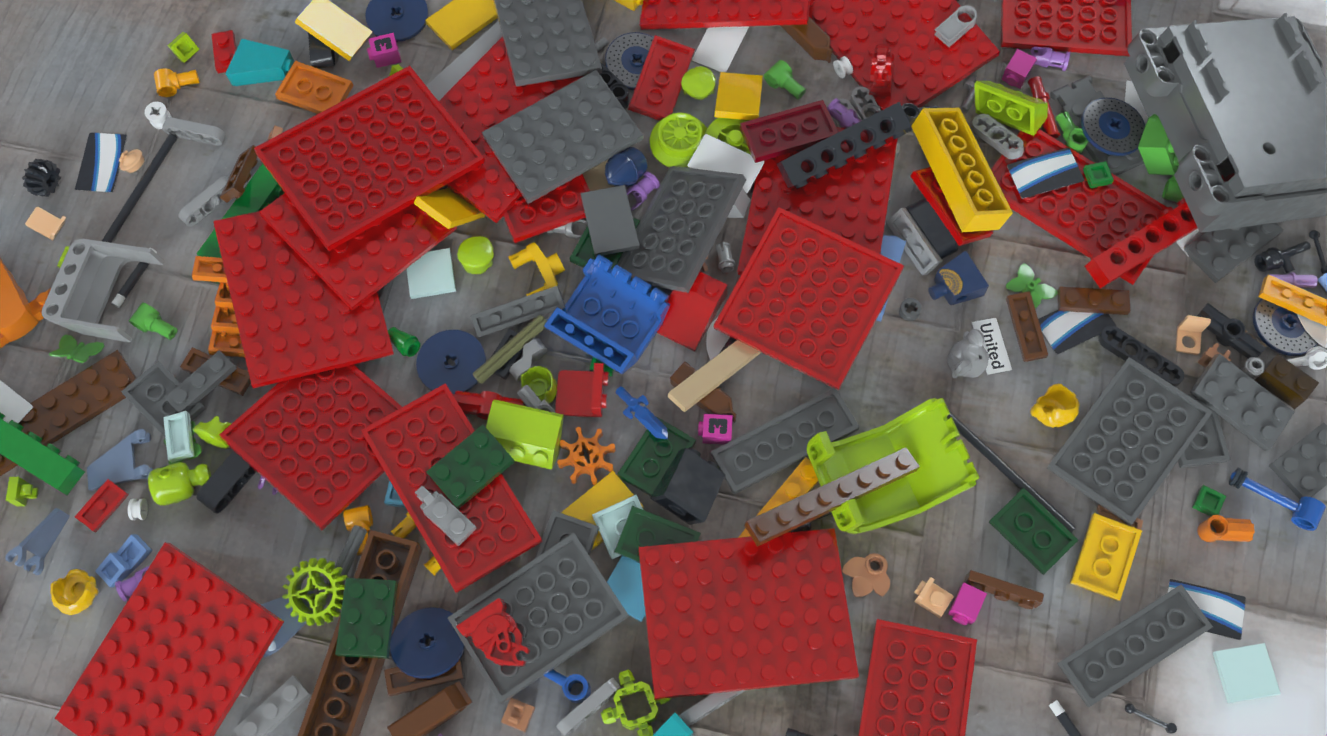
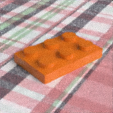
M295 61L276 91L275 96L281 101L319 114L345 100L354 85L350 80Z

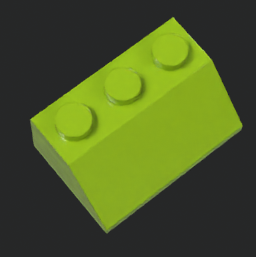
M976 81L974 84L975 113L979 115L987 114L997 122L1033 136L1047 119L1048 103L1041 99L1033 98L1020 91L1004 87L1002 84L991 81Z
M494 399L486 428L511 455L514 461L552 470L560 453L564 415Z

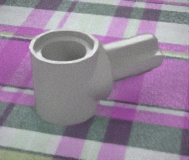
M525 385L517 392V395L527 407L535 409L545 408L549 412L555 413L546 400L541 401L528 385Z

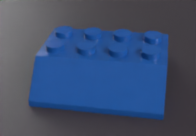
M598 255L595 260L590 258L583 268L585 277L565 304L566 307L562 310L557 307L544 327L620 374H623L639 360L663 324L671 304L667 303L669 295L656 287L650 293L652 285L637 276L630 281L632 273L618 265H615L613 270H611L613 262Z

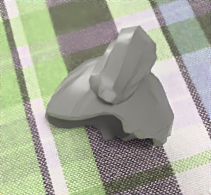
M972 329L970 332H964L963 340L955 343L947 356V363L952 369L953 378L958 376L975 378L986 370L989 354L983 346L984 336L980 330Z

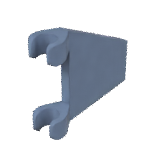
M144 429L134 431L87 467L88 490L99 489L107 479L111 480L114 484L136 479H148V475L153 468H149L146 464L135 467L134 444L150 442V433H146Z
M55 508L18 546L6 554V561L12 562L13 558L18 555L15 565L23 566L24 570L30 571L31 567L36 564L33 574L40 575L44 569V558L70 515ZM27 551L35 554V556L26 561Z
M314 591L308 592V594H315ZM281 597L260 604L284 621L263 657L270 656L279 651L307 623L306 621L298 622L299 615L295 617L290 616L293 608L287 609L285 607L289 603V599ZM302 598L304 604L313 611V608H310L309 601Z

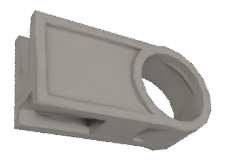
M968 5L959 7L935 29L936 33L934 35L950 47L968 30L974 27L977 19L976 10ZM962 13H969L974 19L965 23L960 21L958 16Z

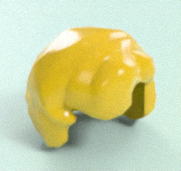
M1058 383L1050 386L1045 395L1036 400V403L1030 409V413L1047 427H1061L1073 422L1078 416L1080 403L1074 392Z
M81 569L70 570L64 578H59L50 584L53 605L62 613L68 615H75L87 609L93 604L95 597L99 593L95 577L89 576L86 571Z

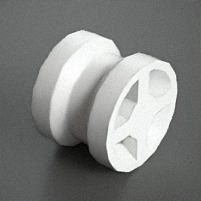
M152 102L145 109L146 118L156 129H162L166 118L172 117L170 112L167 111L166 106L161 102Z

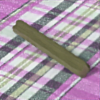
M541 315L537 316L473 373L475 380L480 384L486 381L519 352L525 344L545 329L544 325L547 320Z

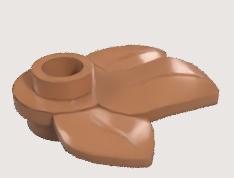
M878 553L869 554L865 558L854 557L843 566L842 573L853 578L852 592L855 597L866 596L873 590L883 597L890 588V579L886 574L888 568L887 561ZM873 562L877 563L879 569L873 570L870 564Z

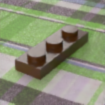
M254 145L241 153L220 196L226 203L233 198L238 199L245 191L244 185L252 176L250 171L258 162Z
M1061 286L1057 290L1058 311L1128 315L1131 311L1129 290Z
M1030 291L1008 295L1006 301L1023 361L1028 362L1047 358L1048 351Z
M192 347L180 367L182 370L192 374L212 356ZM236 367L237 369L218 386L243 396L251 384L248 371Z
M972 570L968 572L964 583L983 592L994 594V598L998 600L1018 602V605L1025 609L1037 608L1042 604L1044 598L1043 593Z
M461 658L450 670L432 678H415L405 674L398 667L384 670L389 696L465 679Z

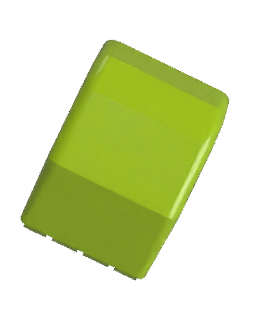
M931 398L883 426L840 441L831 442L826 431L817 433L809 440L807 454L821 486L905 447L920 466L916 472L857 500H847L836 510L831 511L841 531L859 534L884 527L923 513L976 485V480L980 477L973 462L967 463L970 455L963 440L957 441L960 434L953 418L947 419L950 412L943 398Z

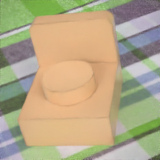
M932 577L927 582L922 580L914 592L918 595L914 602L938 618H941L954 596L933 583L935 579Z

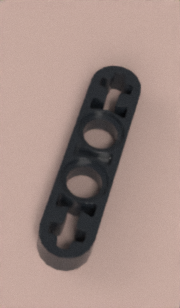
M1106 326L1099 334L1098 341L1100 345L1124 361L1130 357L1174 387H1177L1183 381L1184 372L1179 366L1118 327ZM1109 334L1114 336L1111 341L1107 339ZM1123 340L1124 342L1118 347L1117 345ZM1125 346H1133L1136 349V355L1126 353ZM1147 358L1154 359L1157 367L1154 369L1149 368L1145 360ZM1162 367H1165L1161 374L1158 373ZM1170 373L1175 374L1173 380L1169 379Z

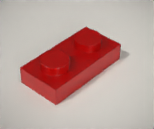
M233 30L211 34L215 69L218 74L227 71L237 50Z
M107 479L74 517L96 533L129 494Z

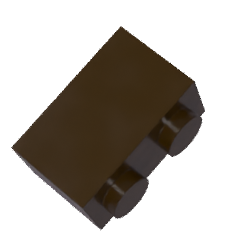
M1279 354L1266 364L1263 373L1254 380L1293 409H1296L1305 402L1319 384L1318 381Z

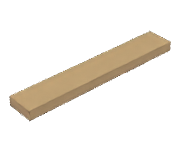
M737 340L668 393V398L683 412H686L762 352Z

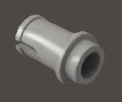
M723 242L724 251L721 243L716 245L719 259L718 268L722 272L728 273L734 270L736 262L732 259L730 244Z
M1252 357L1245 362V366L1240 370L1253 379L1255 376L1263 373L1265 366L1260 358Z

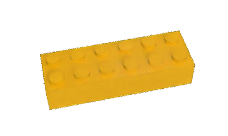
M923 108L911 127L961 231L999 230L1013 212L961 109Z

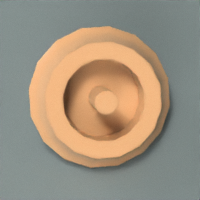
M135 149L130 152L125 150L119 159V167L121 170L129 173L137 171L144 163L141 150Z

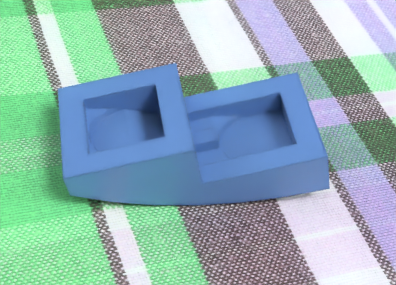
M131 534L116 553H109L95 572L110 588L115 587V582L122 581L132 573L152 552V549L137 534Z

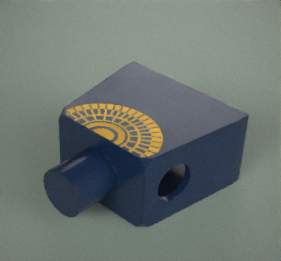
M964 251L937 271L934 278L936 285L928 288V292L933 300L944 296L950 305H955L984 296L989 285L967 251Z

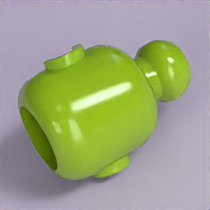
M177 462L153 469L148 475V486L154 502L161 506L187 500L193 496L194 486H203L211 477V472L207 464H199L194 469L189 470V467L184 462Z

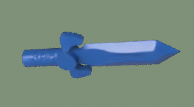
M622 386L618 387L616 394L628 405L623 414L632 419L631 411L635 412L634 416L656 438L668 439L667 427L646 407L649 404L647 398L644 395L638 399L633 398Z

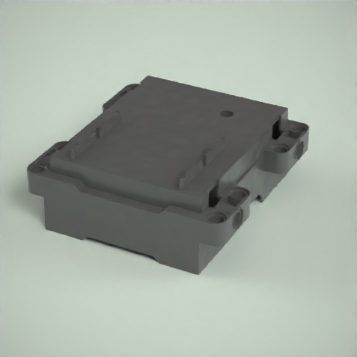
M1284 13L1281 17L1239 21L1197 24V20H1194L1191 24L1145 28L1135 36L1127 47L1130 56L1124 62V65L1147 116L1158 115L1179 162L1178 170L1174 176L1200 233L1327 216V79L1321 69L1323 66L1322 60L1303 23L1299 19L1295 18V16L1287 17V13ZM1268 148L1271 154L1266 153L1264 149ZM1229 157L1236 174L1229 181L1224 182L1217 169V165Z

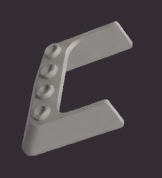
M78 239L68 249L42 308V316L52 323L83 335L131 343L132 337L115 326L98 324L118 275L126 263L137 261L163 265L164 260L149 248Z

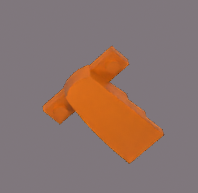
M196 256L192 271L193 280L220 282L214 301L216 307L211 323L212 334L208 348L209 355H214L220 350L225 356L245 357L222 258Z
M1 258L0 348L9 342L23 337L39 321L44 319L42 308L51 290L50 288L46 292L40 293L37 298L28 303L24 291L18 286L12 273L6 268Z

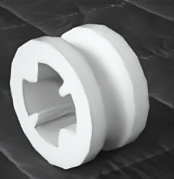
M843 56L840 58V61L835 60L833 62L835 72L840 78H845L846 74L850 75L853 73V67L847 57Z
M141 498L139 501L137 499H130L128 503V516L130 520H136L137 518L145 520L148 514L146 499Z

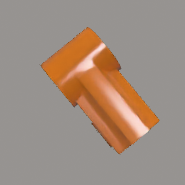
M1213 515L1199 524L1197 532L1199 537L1205 542H1214L1216 540L1250 542L1253 540L1255 530L1254 524L1250 519H1233ZM1210 525L1215 527L1216 533L1212 531Z

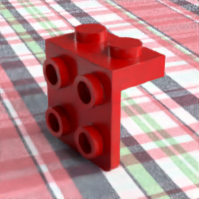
M594 363V371L561 370L558 373L556 413L563 414L564 416L602 417L603 408H607V394H604V386H608L609 372H605L604 363Z

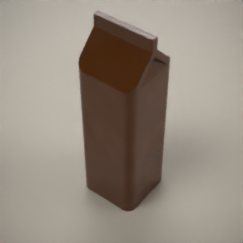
M810 17L806 25H780L814 60L831 62L830 37Z
M683 362L670 377L671 385L674 387L678 386L697 370L687 362ZM718 387L696 403L707 414L733 415L732 421L736 422L737 414L733 412L732 398Z
M460 681L446 687L387 728L392 736H426L463 711L472 703V700Z

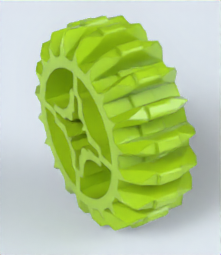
M310 558L309 562L301 561L300 567H293L294 575L286 576L290 584L282 586L288 590V594L282 596L283 599H289V603L285 607L287 609L293 608L290 616L295 617L299 615L298 622L306 621L308 626H312L315 623L317 626L324 625V622H333V616L340 617L341 612L339 609H342L345 588L343 581H346V578H348L347 575L340 576L343 568H335V562L329 561L327 563L326 558H320L318 561L316 558ZM320 572L327 576L332 586H329L324 582L323 576H320ZM309 575L306 587L301 590L304 579ZM315 589H325V592H320L317 595L308 594V592L314 591ZM333 593L330 604L324 609L327 597ZM302 598L309 601L310 608H313V611L304 604Z

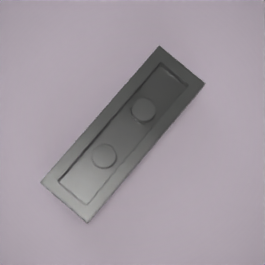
M219 350L171 391L165 399L179 413L183 411L188 412L237 368Z

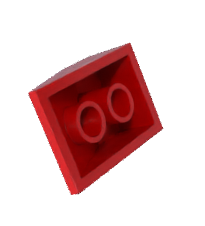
M699 271L689 293L672 291L667 301L671 305L657 333L695 352L727 297L728 284Z

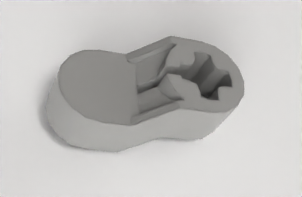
M535 338L523 346V357L509 369V372L517 382H521V375L529 368L534 367V363L546 354L547 348L539 338Z

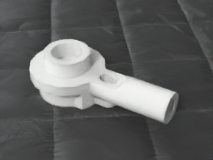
M1320 346L1313 347L1307 351L1305 356L1288 359V361L1296 367L1308 366L1311 369H1323L1327 366V350Z

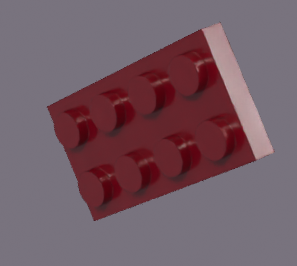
M823 100L740 123V130L755 163L809 148L838 133Z

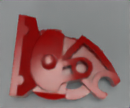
M879 44L876 45L875 51H873L869 95L891 96L894 55L890 52V46Z
M501 598L496 599L456 626L463 636H471L476 648H480L486 655L485 657L493 661V663L501 666H525L526 661H519L517 655L520 651L529 654L530 649L522 646V634L518 629L515 619L506 613L507 606ZM512 633L515 636V643H513Z

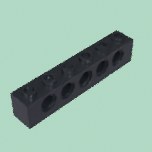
M900 102L776 165L787 187L790 188L795 185L796 189L808 184V178L815 176L818 179L828 174V168L834 166L835 169L846 165L848 163L846 159L854 156L857 159L867 154V148L873 146L874 149H877L887 144L885 139L891 136L893 139H897L905 135V129L910 127L911 124ZM881 122L887 125L886 133L880 129ZM861 132H864V133L867 134V136H868V141H867V143H865V142H863V141L861 140V138H860ZM841 142L848 144L849 150L847 153L841 150ZM822 151L829 155L828 163L821 159ZM803 161L807 162L810 166L808 173L804 172L801 168Z

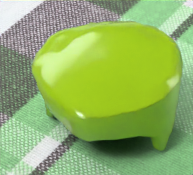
M697 66L691 68L682 77L681 85L684 95L688 94L696 100H702L715 92L716 79L709 68Z
M486 237L468 238L458 248V260L467 273L483 274L493 265V246Z
M534 366L521 375V388L528 385L541 401L545 399L548 404L555 399L557 382L547 368Z
M219 416L214 417L207 423L199 422L193 428V431L205 442L221 449H228L230 447L220 438L219 434L230 426L231 423H221Z

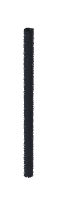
M169 133L102 239V242L112 243L177 140L174 134Z
M950 412L947 419L953 418L959 433L1020 490L1025 488L1071 533L1076 527Z

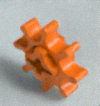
M577 427L576 433L579 437L577 442L569 444L563 439L560 440L561 448L568 450L570 454L566 459H559L557 464L560 469L565 466L575 468L574 473L570 476L573 484L577 482L581 474H588L591 476L592 485H596L598 482L595 472L598 469L604 468L609 472L614 471L613 464L605 462L604 456L616 451L615 444L601 446L598 443L603 436L602 429L600 428L597 429L594 437L585 438L582 435L581 427ZM583 449H586L588 455L590 456L589 464L587 463V460L584 457Z

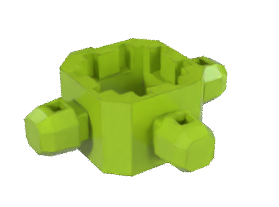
M630 670L620 672L619 680L624 688L617 690L613 698L616 707L613 709L609 707L601 712L604 724L615 723L616 719L620 718L623 727L629 730L639 728L637 731L639 736H653L652 726L648 724L654 722L659 714L656 704L660 703L663 705L672 698L654 700V693H652L649 684L642 681L634 684L635 678ZM644 691L652 712L648 713L649 715L628 721L621 699L636 692Z

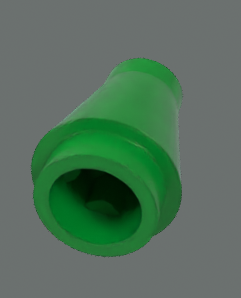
M396 327L388 330L390 341L403 356L412 357L419 351L420 342L416 336L401 331Z

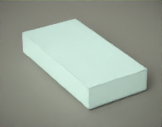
M187 411L163 417L168 460L173 463L194 457L190 414Z

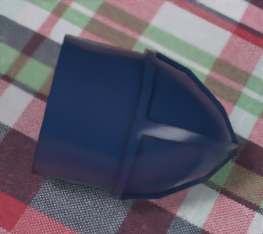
M629 147L613 155L605 165V176L608 184L611 186H632L646 173L648 168L647 160L643 153L635 147Z

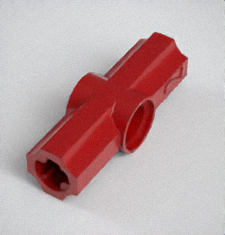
M456 391L453 395L464 414L476 415L484 420H488L494 399L526 406L521 399L502 397L500 394L491 391H483L481 394Z

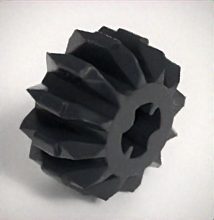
M35 158L33 162L28 163V168L24 169L25 175L22 179L25 181L23 187L27 188L28 192L42 197H48L50 193H55V188L59 186L58 181L61 179L59 176L60 169L57 168L56 164L49 160Z

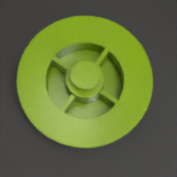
M670 114L660 120L650 134L652 154L660 163L667 167L689 168L687 165L704 137L707 127L702 121L690 114Z
M717 118L708 126L705 134L751 155L740 130V123L749 120Z

